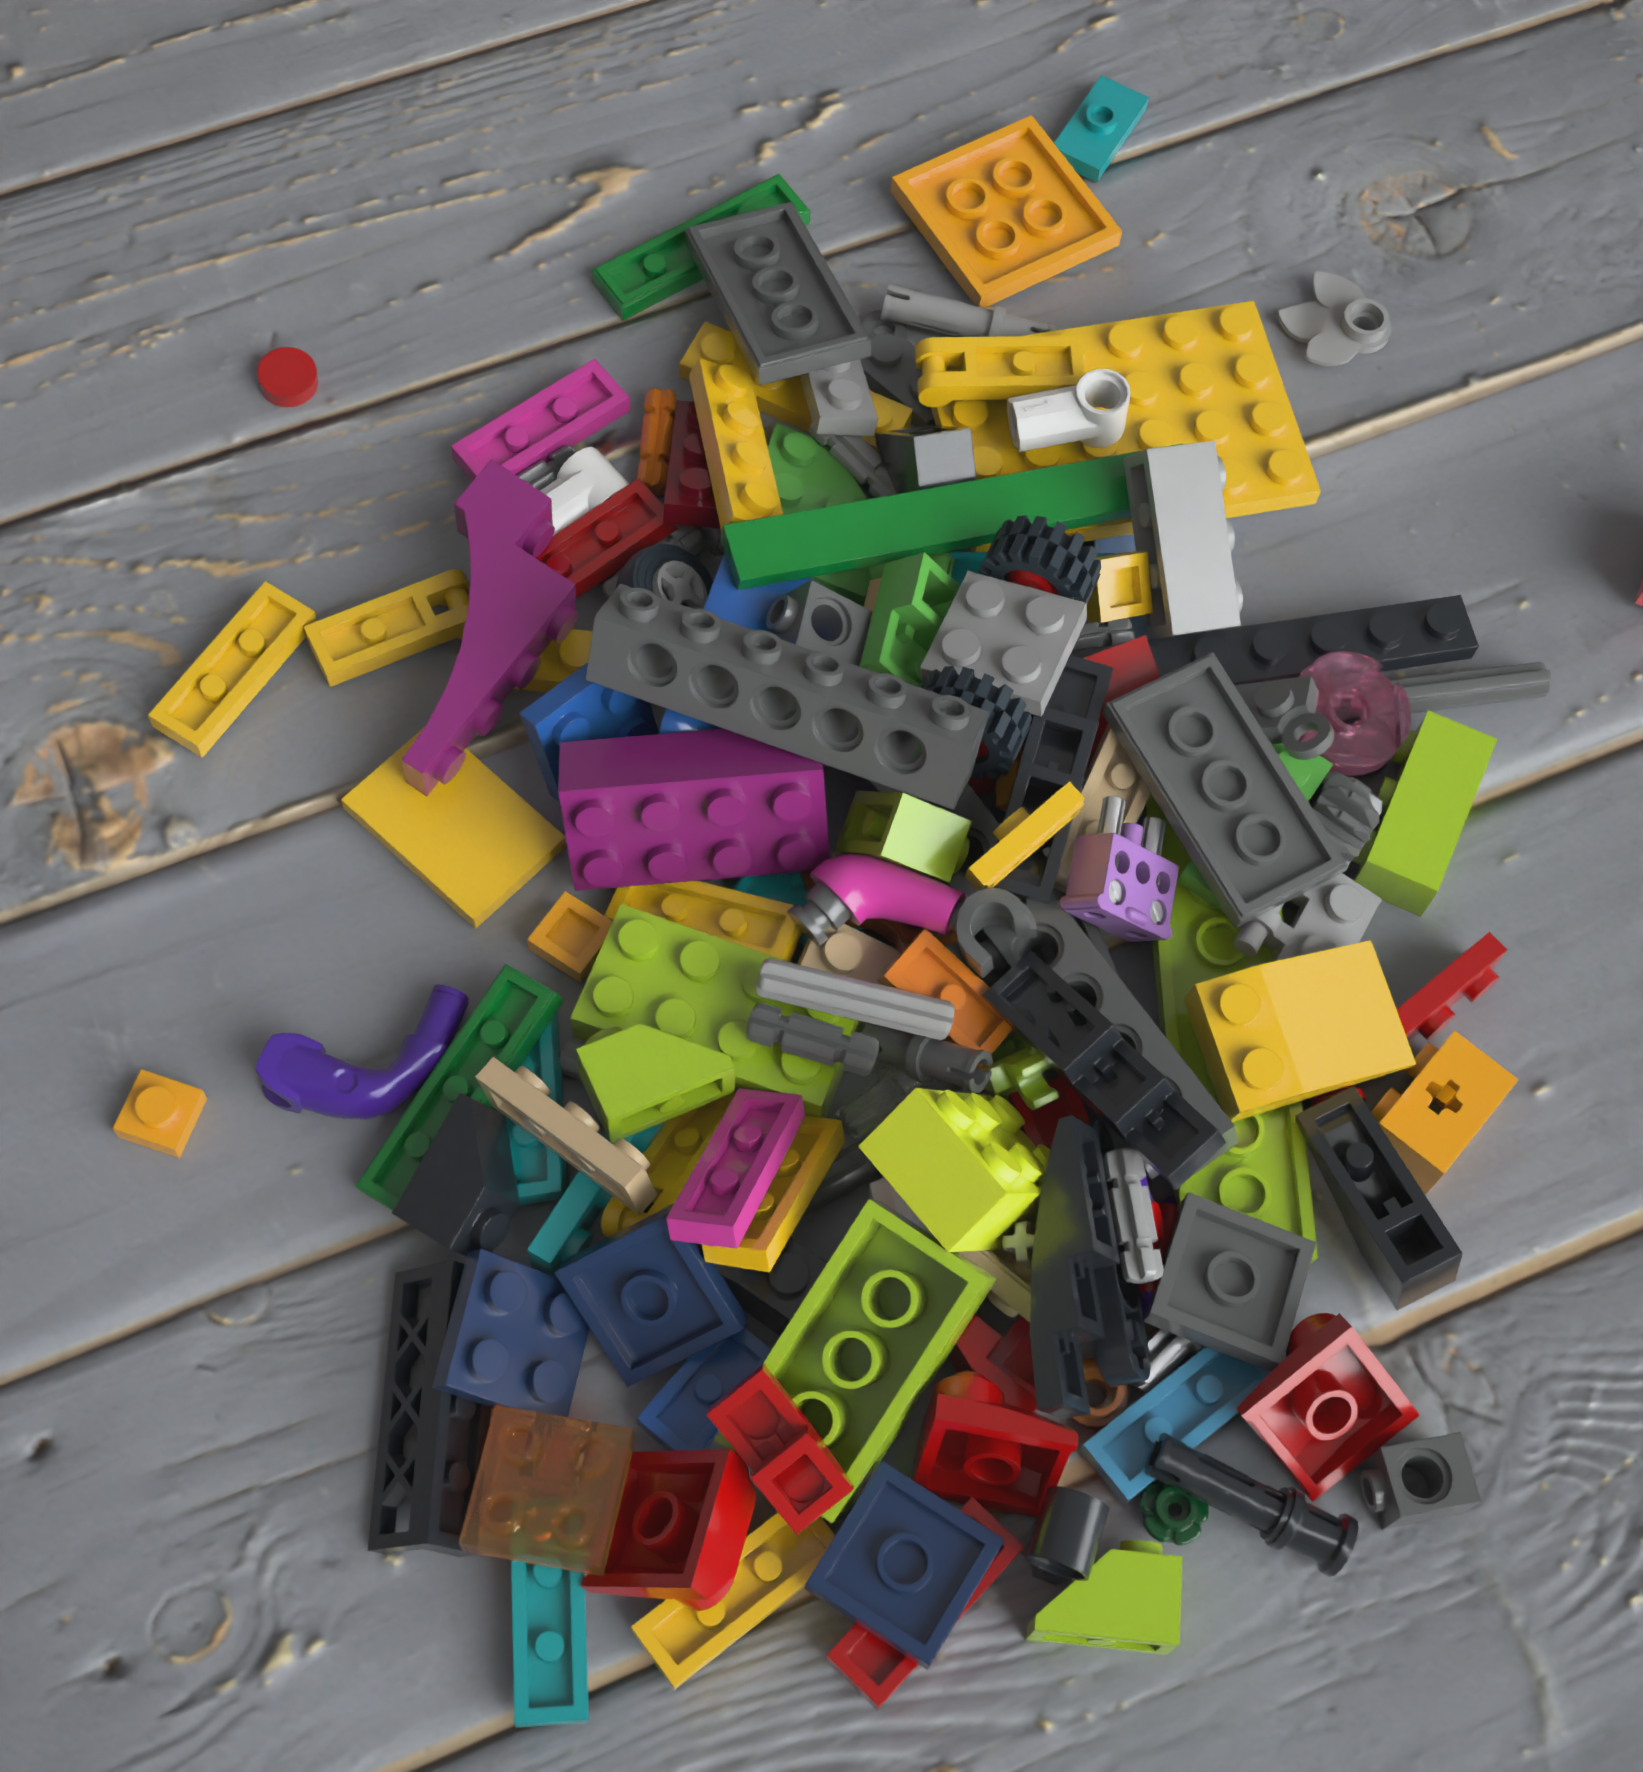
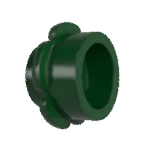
M1162 1481L1159 1484H1149L1140 1498L1139 1506L1142 1511L1143 1526L1148 1534L1159 1542L1174 1543L1178 1546L1193 1542L1200 1536L1202 1532L1200 1526L1207 1521L1209 1516L1208 1504ZM1170 1504H1177L1180 1507L1179 1516L1169 1514L1168 1506Z

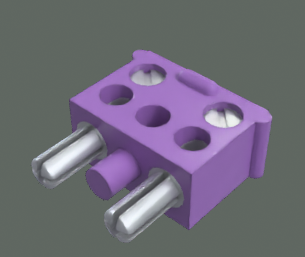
M1106 796L1103 798L1097 834L1076 836L1066 896L1061 898L1060 905L1063 911L1129 942L1167 940L1172 936V929L1169 924L1179 866L1161 857L1166 822L1160 818L1147 817L1144 819L1143 827L1134 823H1122L1125 800L1118 796Z

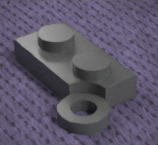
M882 310L869 313L864 318L862 325L871 339V356L860 359L869 389L874 393L912 408L911 425L914 427L936 425L931 407L922 405L918 399L917 382L922 376V372L916 367L915 346L905 338L906 324L881 320ZM878 326H887L894 333L876 335L873 330Z
M1312 676L1234 685L1270 743H1283L1291 757L1300 760L1315 758L1332 745L1334 729L1326 716L1315 713L1319 691ZM1318 731L1317 735L1311 740L1305 742L1298 741L1304 733Z

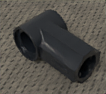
M1060 1486L1048 1487L1039 1516L1028 1530L1023 1543L1025 1547L1021 1551V1554L1032 1567V1577L1056 1585L1061 1578L1087 1581L1109 1514V1507L1097 1498L1080 1491Z

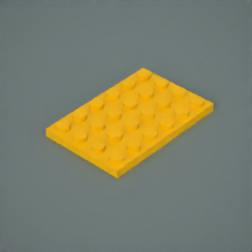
M1254 301L1023 335L1081 336L1085 374L1095 369H1109L1118 372L1126 379L1130 386V401L1125 429L1122 437L1115 444L1107 447L1094 448L1083 444L1079 440L1019 452L1017 447L1014 448L1009 431L1007 400H952L942 407H931L936 425L971 428L976 480L1181 443L1191 444L1215 441L1217 456L1223 461L1226 471V484L1222 493L1227 518L1316 504L1321 492ZM949 366L946 368V371H962V366ZM1093 407L1099 410H1108L1103 407ZM1131 518L1068 529L1064 532L1069 536L1078 532L1085 538L1084 542L1134 534ZM991 544L971 547V551L987 552Z

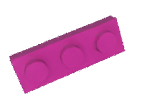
M593 359L451 445L453 460L471 481L477 477L491 459L517 475L539 460H544L546 463L549 462L550 459L547 455L564 445L573 447L630 412V397L599 362Z
M738 1089L666 1218L672 1241L738 1248L805 1118L802 1095Z

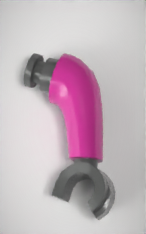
M844 854L822 862L810 873L815 886L804 895L808 903L802 909L794 905L787 912L803 933L818 946L827 941L828 938L824 932L829 927L838 930L848 920L860 926L866 919H885L926 928L943 935H948L951 931L957 933L962 957L982 979L993 969L992 956L974 938L979 930L985 926L997 924L1011 930L1015 937H1037V928L1033 914L1017 896L1007 890L992 887L978 890L967 897V894L961 890L901 865L871 855Z

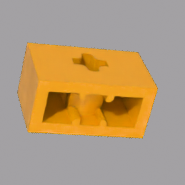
M1455 1030L1440 1049L1428 1041L1415 1057L1416 1065L1404 1071L1415 1079L1402 1095L1391 1087L1371 1111L1419 1187L1426 1194L1445 1174L1519 1080ZM1432 1101L1442 1108L1439 1115L1428 1108Z

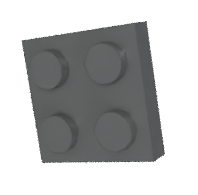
M1188 1192L1181 1201L1162 1261L1164 1272L1162 1277L1156 1280L1144 1322L1272 1372L1284 1360L1316 1242Z

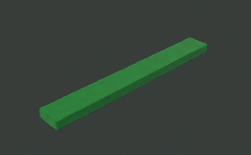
M1140 451L723 525L720 537L737 590H744L884 564L923 552L927 555L991 544L999 527L1001 528L1006 520L1011 519L1015 522L1017 516L1027 515L1031 524L1036 516L1046 517L1047 526L1053 528L1058 521L1067 525L1066 530L1131 518L1123 458Z

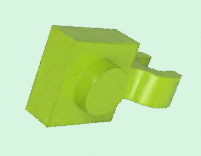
M1018 1033L1004 1039L991 1054L993 1059L992 1065L980 1066V1068L992 1070L990 1080L984 1089L995 1095H1010V1093L1018 1091L1025 1104L1032 1110L1038 1109L1059 1098L1057 1090L1051 1088L1042 1075V1072L1051 1067L1046 1063L1043 1056L1035 1052Z

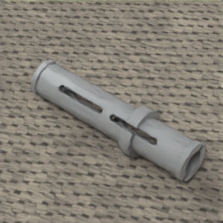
M893 283L888 285L880 317L881 320L903 323L953 337L1023 336L1055 330V324L1006 313V307L995 305L994 310L910 290Z

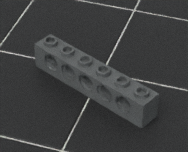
M619 584L595 615L586 674V680L953 810L972 775L989 711L969 705L961 698L951 695H940L905 683V681L895 675L876 673L845 662L834 654L816 652L781 640L771 632L752 630L721 619L710 611L692 609L660 598L655 593L643 588H631Z

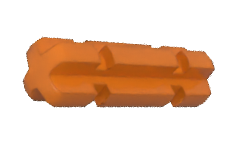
M651 388L645 393V412L642 422L640 463L638 464L637 479L640 478L654 495L660 497L665 495L676 410V394L668 388L663 390Z

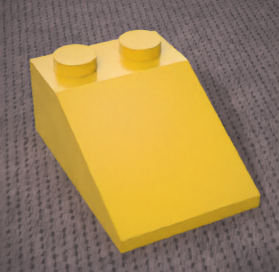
M1371 940L1264 963L1197 983L1183 999L1220 1107L1231 1122L1416 1065Z

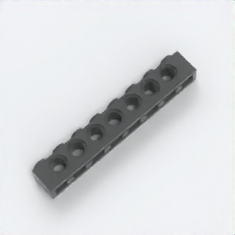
M869 780L874 792L905 793ZM968 783L954 810L905 793L934 806L944 807L947 809L946 811L971 820L972 822L966 836L969 839L968 853L984 855L997 844L998 839L993 832L1000 824ZM958 870L956 873H953L950 883L942 882L965 892L967 897L976 892L965 879L967 871ZM1053 892L1049 904L1017 896L1034 916L1037 937H1015L1011 930L997 924L985 926L978 931L983 937L978 943L992 956V970L996 975L1001 974L1006 969L1010 970L1030 950L1034 952L1037 949L1047 947L1058 951L1056 959L1048 966L1081 996L1096 1000L1095 1008L1114 1024L1121 1037L1159 1070L1183 1099L1220 1131L1226 1144L1194 1174L1239 1143L1235 1125L1073 917L1063 911L1059 899ZM1143 1159L1146 1174L1152 1180L1159 1173Z

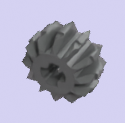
M1335 771L1324 777L1308 803L1349 866L1350 862L1359 856L1360 850L1365 843L1371 839L1370 835L1379 823V815L1382 812V800L1371 792V788L1356 778H1349Z

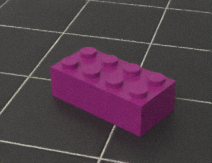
M727 729L560 742L558 793L575 891L804 872L814 870L822 862L830 859L823 763Z

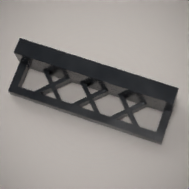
M454 1260L395 1272L367 1551L388 1554L424 1549L457 1557L479 1555L491 1408L432 1388L464 1268L463 1263ZM431 1286L430 1306L420 1321H418L416 1318L418 1289ZM420 1354H422L425 1358L423 1376L412 1390L409 1385L411 1367ZM415 1423L418 1428L417 1445L406 1460L403 1456L404 1437ZM408 1494L411 1499L409 1530L395 1533L397 1508Z

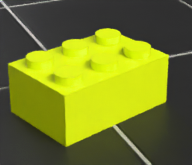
M915 1088L858 1146L947 1252L1003 1250V1236L1015 1234V1222L1027 1221L1036 1226L1041 1187L1051 1150L1042 1144L1036 1147L1020 1129L1025 1124L1023 1117L1006 1099L999 1095L992 1097L989 1095H979L974 1092L970 1094L952 1092L950 1090Z

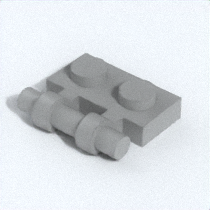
M1341 873L1290 900L1299 906L1290 926L1282 921L1279 914L1284 905L1283 903L1241 925L1233 946L1244 955L1256 956L1263 943L1273 950L1274 948L1277 950L1270 961L1273 962L1360 942L1382 899Z

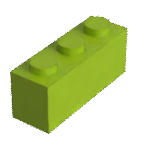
M1430 710L1426 712L1416 731L1405 727L1391 758L1392 762L1401 765L1395 780L1385 776L1376 794L1382 800V812L1379 817V823L1375 830L1372 831L1371 839L1360 850L1359 856L1352 860V862L1360 865L1354 881L1380 897L1383 901L1421 917L1440 888L1498 739Z

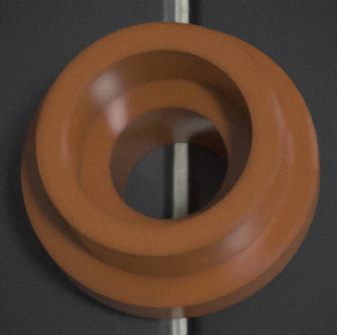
M1096 1358L1082 1359L1086 1384L1098 1386L1103 1392L1104 1402L1097 1406L1089 1405L1091 1414L1070 1419L1086 1428H1103L1125 1410L1128 1401L1127 1384L1110 1387L1101 1375Z

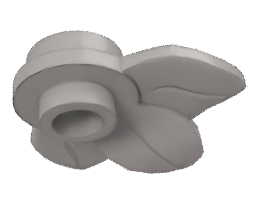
M1316 271L1313 275L1312 289L1314 301L1290 306L1278 312V320L1285 332L1298 342L1308 343L1306 360L1322 366L1342 365L1348 363L1357 353H1373L1382 349L1388 342L1392 329L1388 311L1381 303L1365 298L1361 287L1350 279L1323 271Z

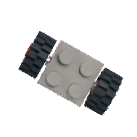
M1027 515L1017 516L1015 522L1008 519L1001 528L999 527L984 557L979 573L967 571L920 667L923 683L921 688L940 695H951L961 698L969 705L989 711L971 775L972 779L982 780L985 773L991 780L997 779L1001 773L1006 775L1011 770L1031 727V714L1042 717L1086 622V605L1101 575V560H1095L1097 552L1092 545L1082 547L1085 538L1078 532L1072 536L1064 533L1067 525L1057 521L1054 528L1047 526L1046 517L1036 516L1031 524Z

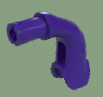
M434 985L414 1034H407L396 1058L387 1068L382 1069L362 1068L326 1054L322 1043L301 1034L280 1033L272 1035L267 1041L256 1065L259 1080L263 1083V1094L275 1106L299 1114L302 1109L335 1118L367 1120L390 1113L417 1092L428 1079L453 1042L469 1005V998L463 992L450 986Z

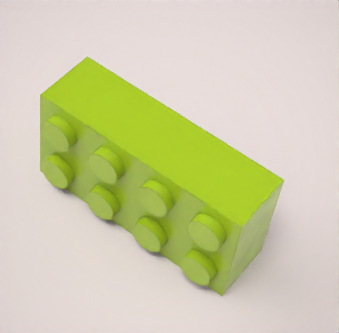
M620 904L570 1017L574 1037L584 1041L607 1028L620 1027L624 1030L640 1023L730 1055L735 1066V1092L738 1089L802 1095L805 1115L822 1118L827 1117L845 1071L842 1070L844 1064L835 1061L832 1067L781 1051L782 1045L774 1042L772 1047L750 1041L746 1035L750 1013L757 1003H765L783 1009L781 1015L790 1017L791 1013L794 1012L844 1028L843 1034L850 1037L854 1031L860 1032L863 1021L760 997L756 991V984L763 961L767 958L782 959L624 904Z
M868 1199L764 1361V1364L814 1427L854 1485V1490L821 1515L830 1523L848 1514L998 1279L960 1253L947 1252L933 1235L885 1203L873 1199ZM719 1431L714 1441L725 1449H731L738 1454Z

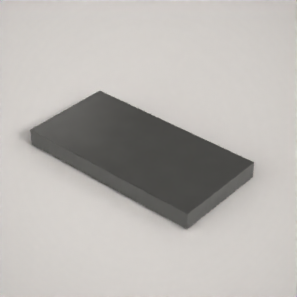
M792 202L685 229L686 246L759 386L871 356V339Z
M1213 652L1106 703L1102 710L1103 716L1234 929L1336 877L1348 867Z

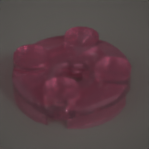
M1347 651L1327 653L1316 659L1312 665L1305 668L1298 676H1312L1319 691L1315 713L1326 716L1334 729L1332 745L1320 756L1333 764L1329 772L1337 771L1350 776L1367 774L1383 767L1408 737L1411 727V707L1408 696L1401 684L1397 681L1393 686L1388 677L1379 672L1383 665L1373 658L1360 653ZM1341 701L1347 702L1350 712L1360 714L1361 720L1348 725L1338 718L1335 710L1340 706ZM1308 731L1298 741H1309L1317 735L1318 731Z

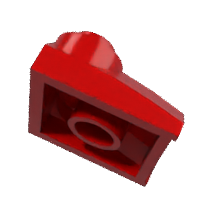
M1318 1313L1299 1322L1291 1331L1286 1349V1358L1236 1408L1312 1502L1420 1416L1361 1337L1340 1313L1338 1315Z
M971 1371L958 1372L951 1377L941 1380L933 1390L920 1430L911 1479L941 1499L967 1503L973 1497L986 1508L1038 1517L1047 1488L1057 1486L1071 1451L1075 1452L1077 1449L1078 1433L1074 1429L1040 1414L1004 1403L1002 1390L984 1375Z
M731 1449L622 1452L619 1460L621 1466L587 1576L583 1577L581 1587L592 1593L675 1599L693 1611H703L715 1606L725 1597L734 1582L755 1507L756 1492L749 1477L748 1465Z

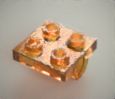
M495 1405L459 1540L463 1552L604 1576L636 1439L633 1428Z

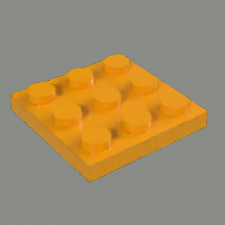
M1032 115L895 175L891 180V194L972 303L978 307L986 308L1119 246L1122 235L1120 227Z

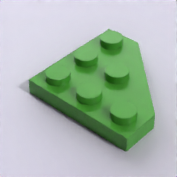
M775 424L767 447L783 514L868 499L853 476L829 453L831 447L828 444L823 447L811 436L781 424ZM885 563L811 578L837 594L864 607L870 580L882 578Z

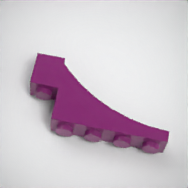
M492 459L454 503L457 532L468 540L471 562L469 608L461 647L447 686L427 725L402 758L406 783L426 797L438 782L447 784L452 780L465 760L466 753L463 752L477 733L483 737L494 728L504 710L502 702L515 686L523 689L530 683L540 667L541 658L539 656L552 640L556 643L563 641L574 627L578 618L575 584L535 558L548 546L555 531L552 520V499Z

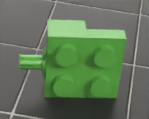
M923 552L885 563L860 667L879 674L895 675L905 681V683L921 688L923 683L920 667L960 588V585L951 578L953 567L955 566V558H951V554L944 552L933 554L929 557Z

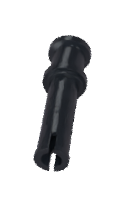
M1165 1432L1159 1436V1441H1155L1149 1452L1144 1470L1146 1475L1168 1485L1170 1484L1227 1515L1249 1524V1526L1260 1531V1537L1265 1540L1267 1546L1275 1550H1280L1285 1546L1317 1562V1569L1329 1577L1335 1576L1341 1571L1348 1561L1355 1546L1359 1529L1358 1521L1354 1517L1346 1513L1336 1517L1306 1502L1305 1494L1294 1487H1283L1277 1490L1269 1485H1265L1249 1477V1475L1187 1446Z

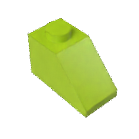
M856 791L835 851L843 854L871 855L901 865L939 882L950 883L953 873H956L962 867L967 857L969 839L966 836L972 821L905 793Z
M640 1023L624 1030L620 1027L601 1030L592 1035L584 1046L576 1049L579 1076L605 1134L611 1143L616 1142L619 1138L624 1139L735 1093V1066L730 1055Z
M1145 1540L1121 1541L1120 1550L1110 1549L1093 1564L1087 1581L1075 1580L1033 1617L1026 1625V1640L1162 1655L1169 1654L1180 1645L1183 1556L1163 1554V1545L1157 1542Z

